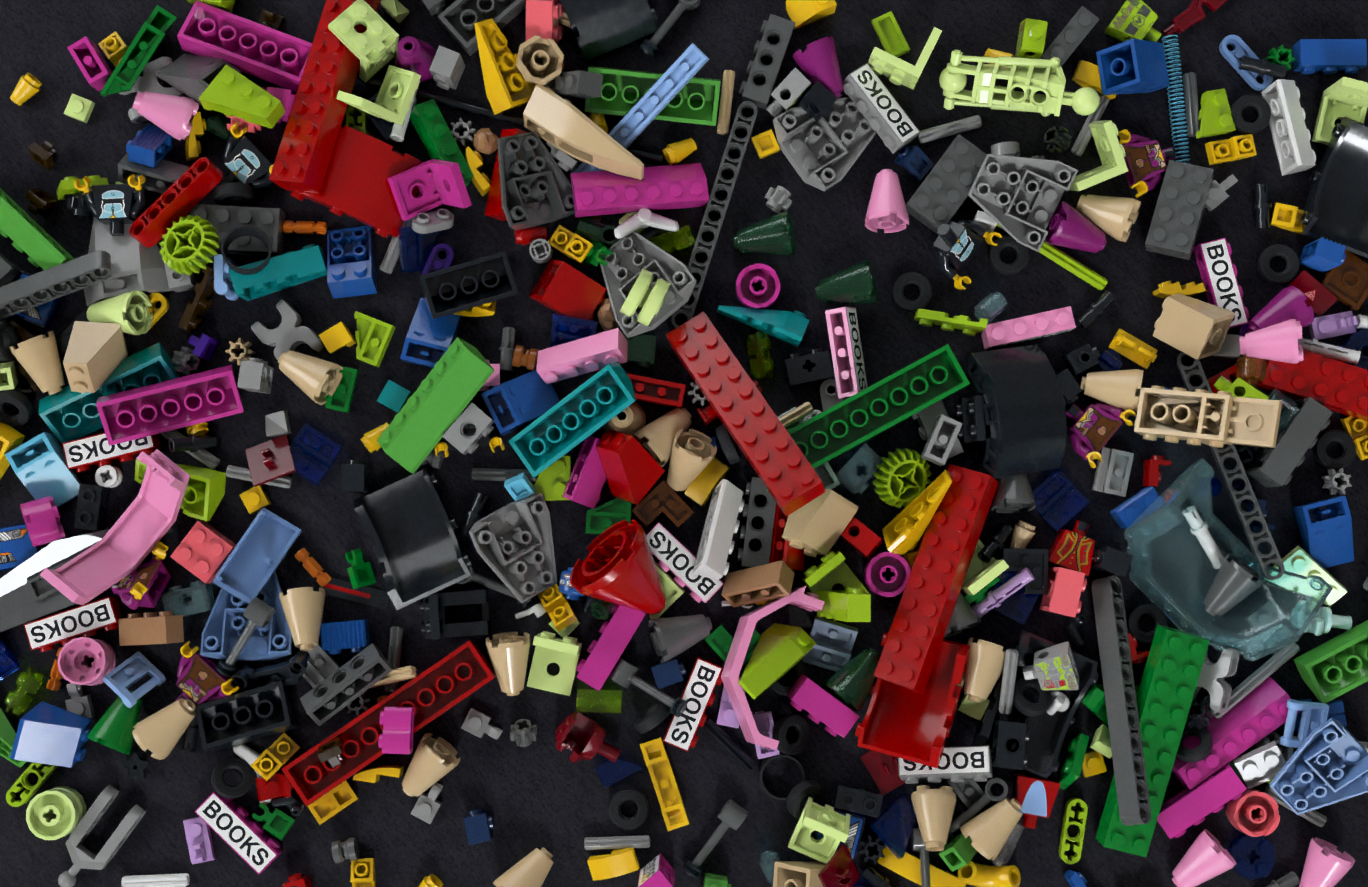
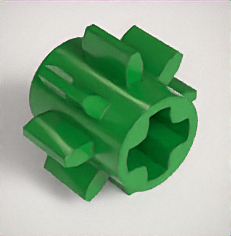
M1283 45L1279 46L1277 50L1272 48L1269 51L1271 56L1266 58L1268 62L1286 65L1287 71L1291 69L1289 63L1295 60L1291 54L1292 49H1285Z

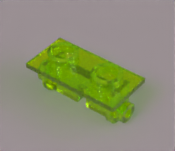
M689 225L679 228L677 232L670 231L647 239L668 254L673 253L676 249L678 251L687 247L691 248L692 244H695Z
M761 332L748 335V340H746L748 354L757 355V358L750 359L751 374L754 375V379L763 378V376L773 377L774 364L769 355L771 346L769 338L766 336V333Z
M30 666L26 672L22 671L16 681V684H18L14 692L10 691L4 700L6 712L9 711L10 707L13 708L12 712L17 715H21L22 712L26 711L32 700V697L26 695V692L36 694L43 683L42 678L44 676L41 673L35 672V674H31L32 667Z
M577 689V712L621 713L622 690L598 691Z

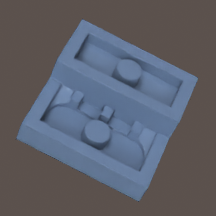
M815 616L809 636L817 644L807 653L802 662L845 674L858 634V628Z

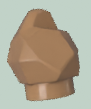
M481 128L474 134L473 146L476 151L489 155L498 149L497 139L499 138L489 128Z
M604 299L597 310V317L601 327L605 331L616 329L619 325L615 321L610 299Z

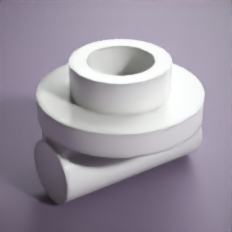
M1059 691L1051 692L1052 700L1046 712L1049 715H1054L1056 711H1066L1070 705L1068 697Z

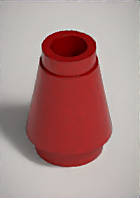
M535 226L517 231L514 230L515 243L521 244V246L531 244L536 239L547 240L546 227Z

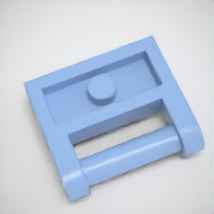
M222 254L214 256V289L216 293L225 295L227 299L235 301L239 296L235 293L228 271L231 268L227 265ZM227 257L228 261L232 265L237 267V264H235L233 260Z
M139 651L103 678V682L129 708L134 706L139 698L156 685L160 686L166 681L165 676ZM147 674L151 677L150 680L134 692L130 693L127 690Z
M1288 699L1286 705L1288 713L1284 735L1281 736L1279 744L1286 747L1299 748L1314 729L1327 721L1330 706L1325 703ZM1300 710L1302 715L1298 736L1293 738L1297 712Z

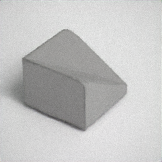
M284 410L265 415L267 437L292 433L288 411Z

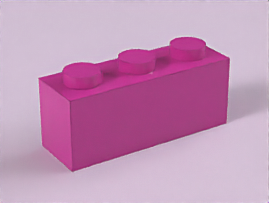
M589 436L582 444L562 497L594 509L600 500V492L607 478L596 448L600 439Z
M804 674L799 677L787 694L792 700L790 704L800 712L802 709H805L809 712L807 717L816 724H819L821 721L827 725L825 730L834 737L839 734L845 738L860 717Z

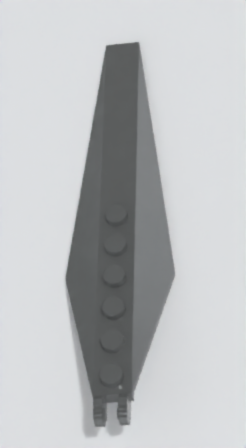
M170 527V529L165 533V535H167V534H169V533H171V532L173 531L171 527ZM110 529L53 541L1 577L0 632L75 605L76 603L71 602L40 574L45 568L52 570L60 568L99 542Z

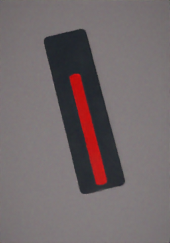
M332 577L328 584L323 587L321 586V588L325 589V594L381 609H387L390 599L386 591L367 586L353 590L351 582Z

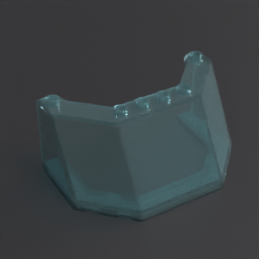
M1201 458L1189 466L1124 531L1125 539L1128 540L1126 552L1133 555L1129 577L1179 630L1197 634L1210 641L1209 645H1212L1214 650L1222 652L1227 648L1236 649L1239 654L1244 655V659L1254 662L1298 641L1333 588L1320 576L1310 575L1307 577L1284 571V574L1279 579H1266L1261 573L1254 554L1213 514L1210 480L1214 477V470ZM1190 506H1195L1202 520L1207 522V529L1224 558L1228 553L1234 555L1232 558L1234 561L1238 562L1241 559L1260 574L1258 579H1265V583L1222 616L1216 615L1214 617L1204 609L1206 605L1203 601L1219 569L1213 568L1200 542L1191 533V527L1182 514V511H1187L1186 508ZM1267 566L1269 575L1276 576L1279 573V569Z

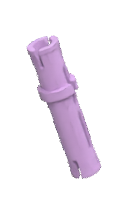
M1025 567L993 592L989 591L987 596L973 605L972 608L980 618L983 617L991 609L1001 606V602L1034 580L1033 574Z

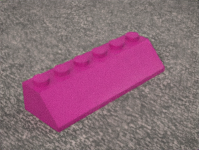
M197 0L177 35L181 48L184 51L198 56L224 59L246 74L295 92L298 90L312 46L310 42Z
M701 163L644 167V178L642 180L618 175L606 170L570 173L575 217L639 212L642 208L656 211L704 207L709 201L707 178Z
M232 365L98 397L96 402L109 446L244 412Z
M1270 676L1221 718L1217 719L1213 716V718L1209 719L1210 726H1206L1212 736L1213 748L1205 759L1190 763L1182 761L1176 756L1172 772L1183 787L1191 790L1286 722L1288 708L1286 707L1287 700L1291 698ZM1188 736L1183 741V746L1187 749H1194L1200 744V739L1197 736Z

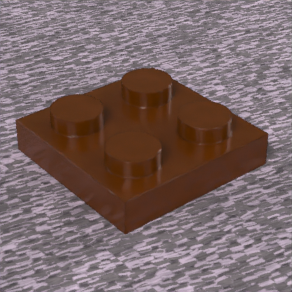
M1345 250L1346 258L1343 264L1330 269L1321 281V284L1334 294L1340 302L1356 311L1368 296V264Z

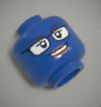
M568 567L567 570L561 573L559 591L566 594V599L578 600L579 596L585 595L580 594L572 587L570 576L574 567Z

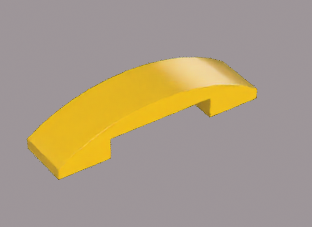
M662 738L640 744L667 830L671 831L688 825V817Z
M886 841V848L882 849L885 857L879 856L877 863L921 885L920 859ZM929 864L931 887L966 886L965 883L960 881L958 876Z

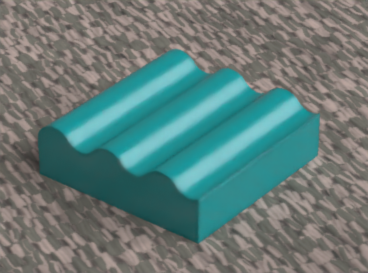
M388 380L377 402L399 413L411 392Z

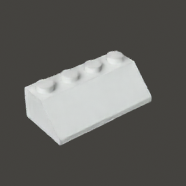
M1276 80L1261 93L1271 109L1269 125L1283 176L1309 170L1315 166L1316 154L1311 149L1310 131L1306 129L1304 121L1305 111L1299 101V88L1295 85L1294 80Z
M722 479L713 490L693 569V574L717 581L723 575L726 576L728 572L729 562H727V557L733 551L735 542L732 541L733 533H737L740 523L737 520L738 512H742L745 500L742 499L743 491L728 480Z

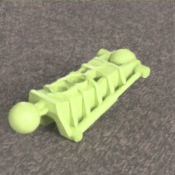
M954 50L951 53L950 63H947V67L941 72L939 77V84L945 96L943 107L947 110L954 109L955 105L989 107L993 110L1041 113L1044 117H1048L1051 114L1059 116L1061 106L1068 105L1072 106L1077 114L1085 116L1094 113L1100 105L1098 93L1090 87L1080 88L1075 93L1064 91L1066 78L1060 65L1061 60L1059 57H1052L1050 60L1003 56L993 58L962 55L963 53L960 50ZM961 61L978 62V65L962 64ZM966 74L975 75L973 91L963 90L967 83ZM996 78L1008 80L1007 87L995 86ZM1020 87L1024 92L1014 91L1013 88ZM1043 91L1046 95L1036 94L1035 92Z

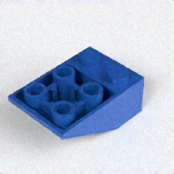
M370 226L327 231V284L333 299L377 293V272L372 228Z
M420 298L405 338L400 359L404 362L433 369L448 347L455 341L462 316L449 314L432 319L424 298Z
M537 370L502 383L481 394L500 434L503 436L538 419L560 402L552 384H546L537 373Z
M1335 496L1293 507L1304 551L1323 568H1328L1354 561L1352 517L1346 496Z

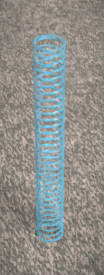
M1167 35V36H1164V37L1162 38V41H1163L1164 43H1172V44H1168V45H1166V46L1163 45V46H1164V47H1174V46H1178L1179 43H1173V42H1177L1178 39H1176V38H1173V39H1165V38L1171 37V36H1177L1176 38H1178V35ZM1169 48V49H1167V50H1165V51H1174V50H1170V49H1174V48ZM1173 64L1167 67H1178L1181 64ZM1173 68L1167 71H1179L1182 68ZM1174 72L1168 74V76L1182 74V72ZM1175 76V77H1171V78H1169V79H1170V80L1180 79V78H1182V76ZM1172 81V82H1169V83H1170V84H1175V83H1181V82ZM1183 84L1168 86L1167 91H1169V92L1182 91V90H1184L1183 88L1174 89V90H1171V91L1168 90V89H1169V88L1182 87ZM1181 92V93H1175V94H1172V95L1168 94V95H1169V96H1168V99H1170V98H1169L1170 96H1179V95H1183L1184 93ZM1176 97L1170 100L1184 99V97ZM1177 101V102L1170 103V104H1169V107H1170L1171 104H1181V103H1184L1185 101ZM1185 105L1170 107V109L1185 107ZM1185 109L1170 111V114L1172 112H1183ZM1180 113V114L1170 115V116H1171V117H1173V116H1184V115H1186V113ZM1170 117V120L1172 121L1186 119V117H1181L1177 119H1171ZM1183 121V122L1171 123V124H1172V125H1179V124H1185V123H1187V122H1186V121ZM1172 125L1170 126V127L1173 128V129H1181V128H1186V127H1187V126H1179V127H1175V128H1174V127H1172ZM1171 130V132H1173L1172 134H1174V133H1182V132H1180V131L1174 132V131ZM1188 138L1174 140L1173 142L1188 140ZM1189 142L1174 144V146L1189 144ZM1189 146L1174 148V151L1177 149H1187ZM1186 150V151H1180V152H1174V153H1175V154H1177V153H1187V152H1190V151H1189V150ZM1181 155V156H1175V157H1176V158H1178V157H1188V156H1190V155ZM1174 159V161H1177V162H1183V161H1189V160H1191V159H1182V160H1175V159Z

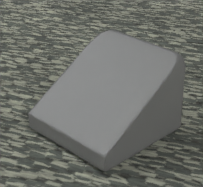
M1227 334L1219 353L1213 354V356L1234 359L1240 357L1239 337H1242V335Z

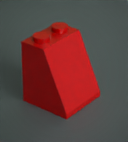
M550 259L529 297L561 316L592 321L594 317L593 312L597 305L599 306L605 298L604 293L607 289L564 261Z
M609 430L602 435L600 442L596 445L611 493L616 498L638 505L665 471L631 435Z

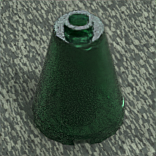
M788 211L781 212L738 230L737 235L734 236L735 248H739L740 252L795 255L794 229Z
M864 260L820 280L819 286H815L817 298L822 299L823 303H878L874 274L870 273L869 267H872L870 260Z
M872 648L869 650L863 649L827 679L823 686L831 694L834 692L838 700L854 711L860 712L876 678L874 673L881 655Z

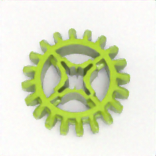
M188 215L187 218L180 217L179 222L173 221L171 228L166 227L168 232L162 235L164 241L159 243L162 247L159 252L163 256L162 260L171 270H175L182 275L185 273L191 276L193 272L199 274L200 268L207 269L206 264L208 262L213 263L211 258L218 255L215 249L220 247L217 242L220 238L216 234V228L208 220H204L197 215L195 217Z
M896 448L895 453L888 452V458L881 457L883 461L881 465H876L879 470L873 473L876 477L872 481L876 486L874 490L886 504L899 508L901 506L906 507L926 489V484L931 483L927 478L932 474L928 470L930 465L926 462V459L920 457L921 455L917 451L903 448V450Z

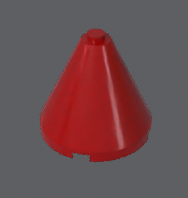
M626 519L617 522L603 531L589 544L586 549L590 553L584 561L581 559L577 560L570 576V583L580 594L648 614H658L666 606V597L644 529L634 519H632V523H629Z

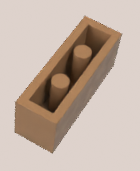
M783 560L726 574L722 596L733 608L789 596L794 572Z
M173 611L159 612V616H157V612L143 613V617L142 613H130L128 618L118 619L120 646L184 642L183 615H173Z

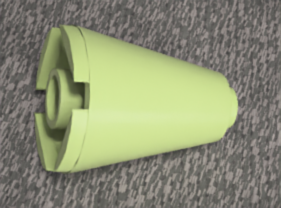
M130 291L93 303L89 306L86 313L89 322L121 324L122 331L132 335L147 333L153 321V314H149L148 307L152 306L151 301L142 291Z

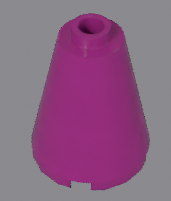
M411 36L404 37L398 43L395 67L421 75L420 84L427 82L433 77L429 69L436 51L425 41Z
M832 36L830 38L824 37L806 45L807 48L803 53L799 49L793 54L794 61L813 86L818 81L837 98L842 96L841 92L844 90L835 42Z
M1064 201L1062 205H1057L1048 224V234L1044 240L1047 244L1092 253L1103 250L1107 243L1106 234Z
M1294 286L1283 288L1249 321L1248 333L1290 319H1296V321H1300L1302 328L1306 327L1314 321L1312 306L1307 307L1304 302L1307 300V297Z

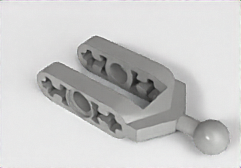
M109 784L94 801L65 843L73 865L69 871H64L59 875L58 884L60 887H73L77 880L76 875L80 869H104L140 822L146 811L137 804L133 806L96 856L84 847L82 842L87 838L119 793L116 788Z

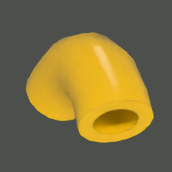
M970 861L968 865L958 869L957 872L960 881L975 887H1019L1021 881L1020 872L1015 865L988 866Z

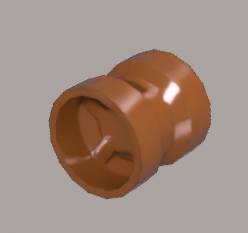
M516 345L512 366H524L528 370L534 371L539 349H525L524 346Z

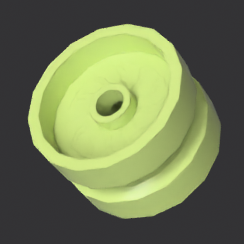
M643 268L619 312L630 317L639 306L641 310L637 316V321L648 326L654 315H657L671 283L660 278L655 282L652 289L649 288L653 279V273Z
M57 786L37 794L30 801L26 810V822L29 830L36 837L43 840H57L72 833L86 814V804L83 796L77 790L68 786Z

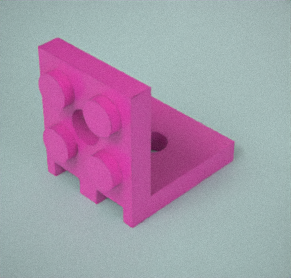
M431 159L388 178L401 219L404 221L442 204L464 209L472 205L458 163ZM417 185L419 187V194L417 197H413L412 188Z

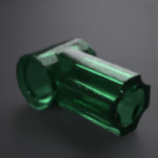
M581 217L576 234L582 238L599 242L607 248H610L620 240L615 238L609 242L604 239L607 232H614L615 226L605 225Z

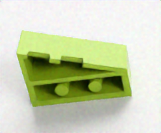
M227 64L198 98L206 110H214L224 113L226 116L242 118L247 122L271 129L285 113L280 100Z
M845 586V590H817L819 600L824 601L822 610L817 611V617H826L827 619L835 617V620L844 622H871V594L865 592V589H861L858 586Z

